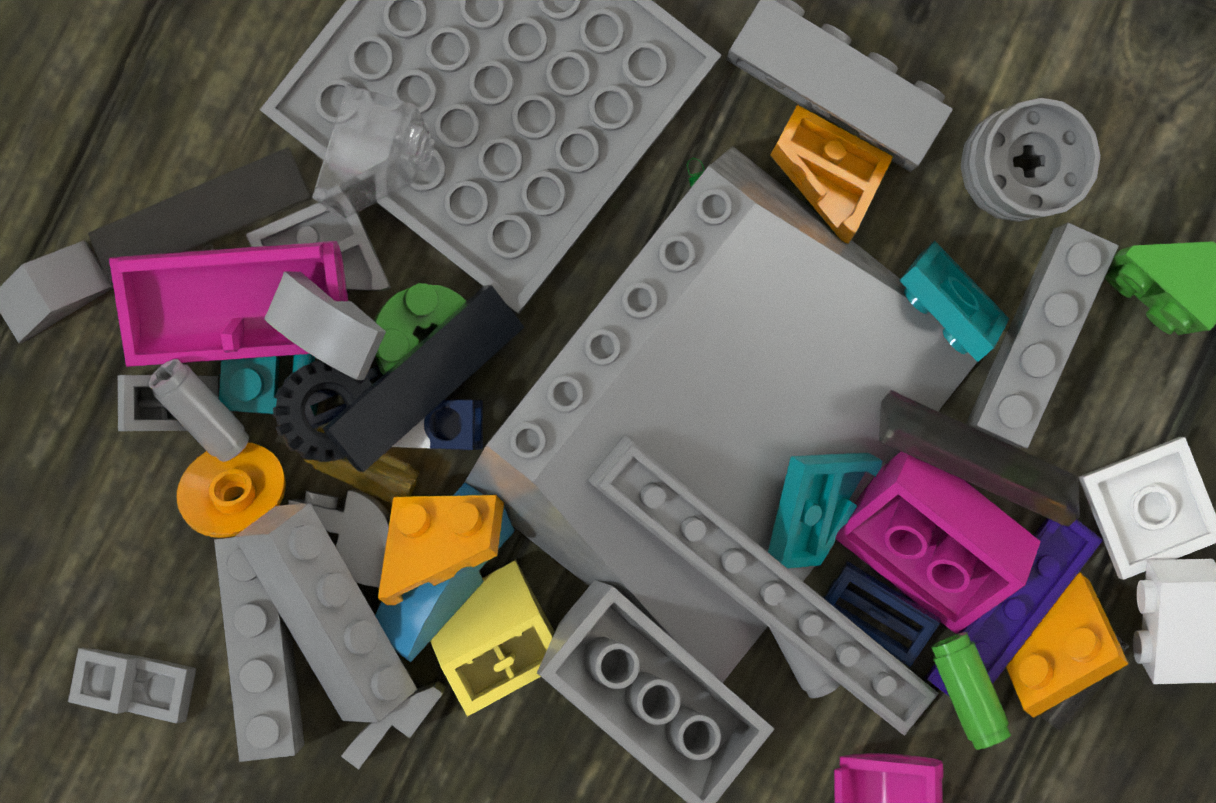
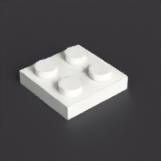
M1185 437L1175 438L1078 477L1117 576L1120 579L1124 580L1146 571L1147 560L1177 559L1216 543V513Z

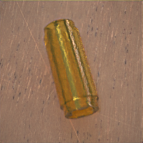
M322 427L317 429V431L325 433ZM387 453L383 454L365 472H358L346 457L345 459L330 462H319L304 458V462L313 465V469L391 504L393 497L411 496L420 471L411 468V464Z

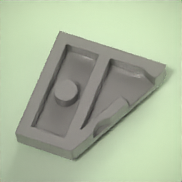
M347 190L246 234L251 247L337 241L342 254L347 290L385 291L391 288Z

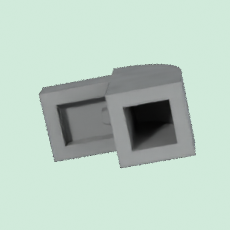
M358 489L348 490L344 508L337 507L338 497L312 491H306L304 500L298 498L289 500L288 505L311 503L325 530L339 534L336 549L356 583L380 587L390 513L379 500Z

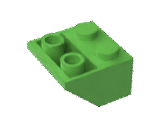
M1215 242L1133 245L1116 251L1108 269L1109 273L1105 276V279L1120 294L1127 298H1131L1134 294L1149 308L1146 316L1156 327L1169 335L1174 331L1178 335L1209 331L1216 324Z

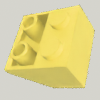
M516 560L482 578L484 582L430 640L440 667L467 717L541 677L537 674V671L555 633Z

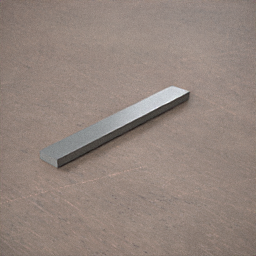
M626 435L622 437L588 479L605 496L904 736L939 694Z

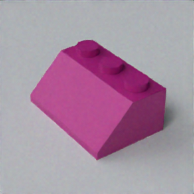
M915 440L886 463L876 477L871 480L854 502L857 508L849 521L839 530L835 538L913 601L938 616L940 622L955 634L1026 585L1041 543L1040 540Z

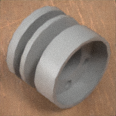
M1037 98L994 112L977 124L964 144L960 167L965 189L978 207L995 218L1020 222L1067 212L1082 201L1097 179L1101 155L1096 133L1082 113L1063 101ZM1020 155L1021 159L1030 160V169L1023 171V168L1014 167L1013 157Z

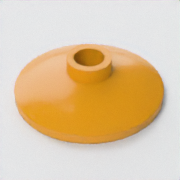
M248 442L236 457L224 462L219 461L216 456H211L206 451L188 466L180 479L176 496L178 509L185 522L192 529L203 535L216 538L235 537L269 510L280 505L285 493L286 478L277 457L271 451L258 444Z

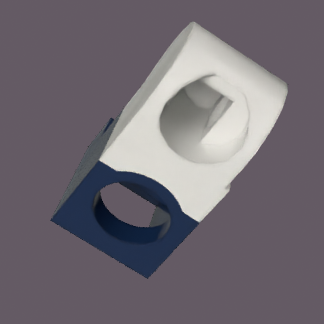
M443 400L392 447L459 450L483 449V401Z

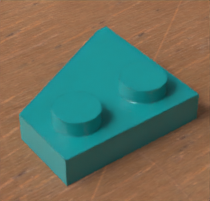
M870 453L791 456L768 553L786 568L821 565L834 545L837 533L847 524L857 508V505L849 500L866 472L876 477L881 469L883 460Z

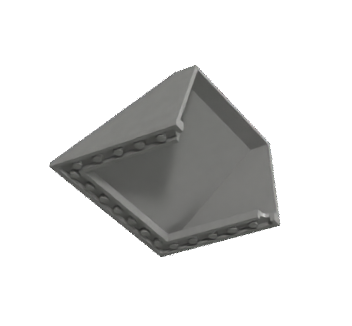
M732 146L707 167L488 442L464 483H467L483 495H497L504 502V508L512 526L586 585L590 586L594 580L612 585L723 683L767 628V625L588 481L590 476L622 437L626 435L768 552L791 456L870 453L883 460L882 468L917 439L977 361L968 352L964 355L956 351L944 337V327L930 312L927 314L921 313L909 302L904 294L906 287L899 281L900 278L852 240L849 244L841 241L817 212ZM866 472L849 500L854 503L875 476ZM815 566L787 569L804 581Z

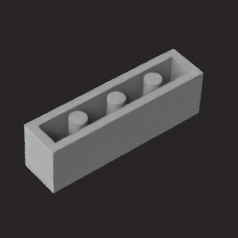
M760 0L730 48L726 60L812 113L892 155L891 161L911 172L919 166L953 110L942 103L945 96L925 82L916 81L915 85L901 78L896 74L898 67L887 58L874 52H870L867 57L849 46L852 41L851 38L838 28L829 24H823L819 28L803 18L805 11L792 0Z
M1070 223L1053 229L965 426L1014 448L1028 449L1119 245Z
M311 503L275 506L235 536L240 548L342 721L379 723L417 690Z
M235 537L214 539L239 762L295 756L304 746L292 634Z

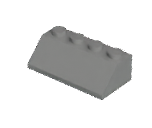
M596 580L593 581L559 622L537 671L539 676L687 803H716L774 730L771 725L616 588Z

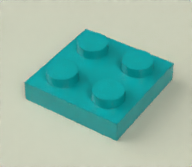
M936 241L932 242L919 254L899 280L906 287L904 294L909 302L921 313L927 314L930 312L944 327V337L956 351L964 355L968 352L979 362L994 349L1009 318Z

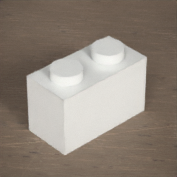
M1213 559L1147 560L1146 579L1140 580L1137 585V604L1140 613L1143 614L1142 630H1136L1133 637V651L1136 662L1144 666L1153 684L1216 683V562Z

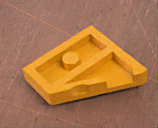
M799 105L793 111L770 154L840 240L847 244L856 234L893 158L892 155Z
M497 495L393 497L378 599L386 605H396L403 601L402 594L427 582L436 586L454 577L462 568L475 567L496 557L498 554L504 502Z
M1080 572L1074 577L1011 659L1006 669L1024 711L1034 718L1129 663L1090 580Z

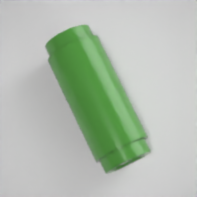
M968 633L955 634L932 645L931 648L935 655L933 660L967 739L972 741L976 750L988 748L1009 738L1011 733L1008 729V719L974 641L970 640Z

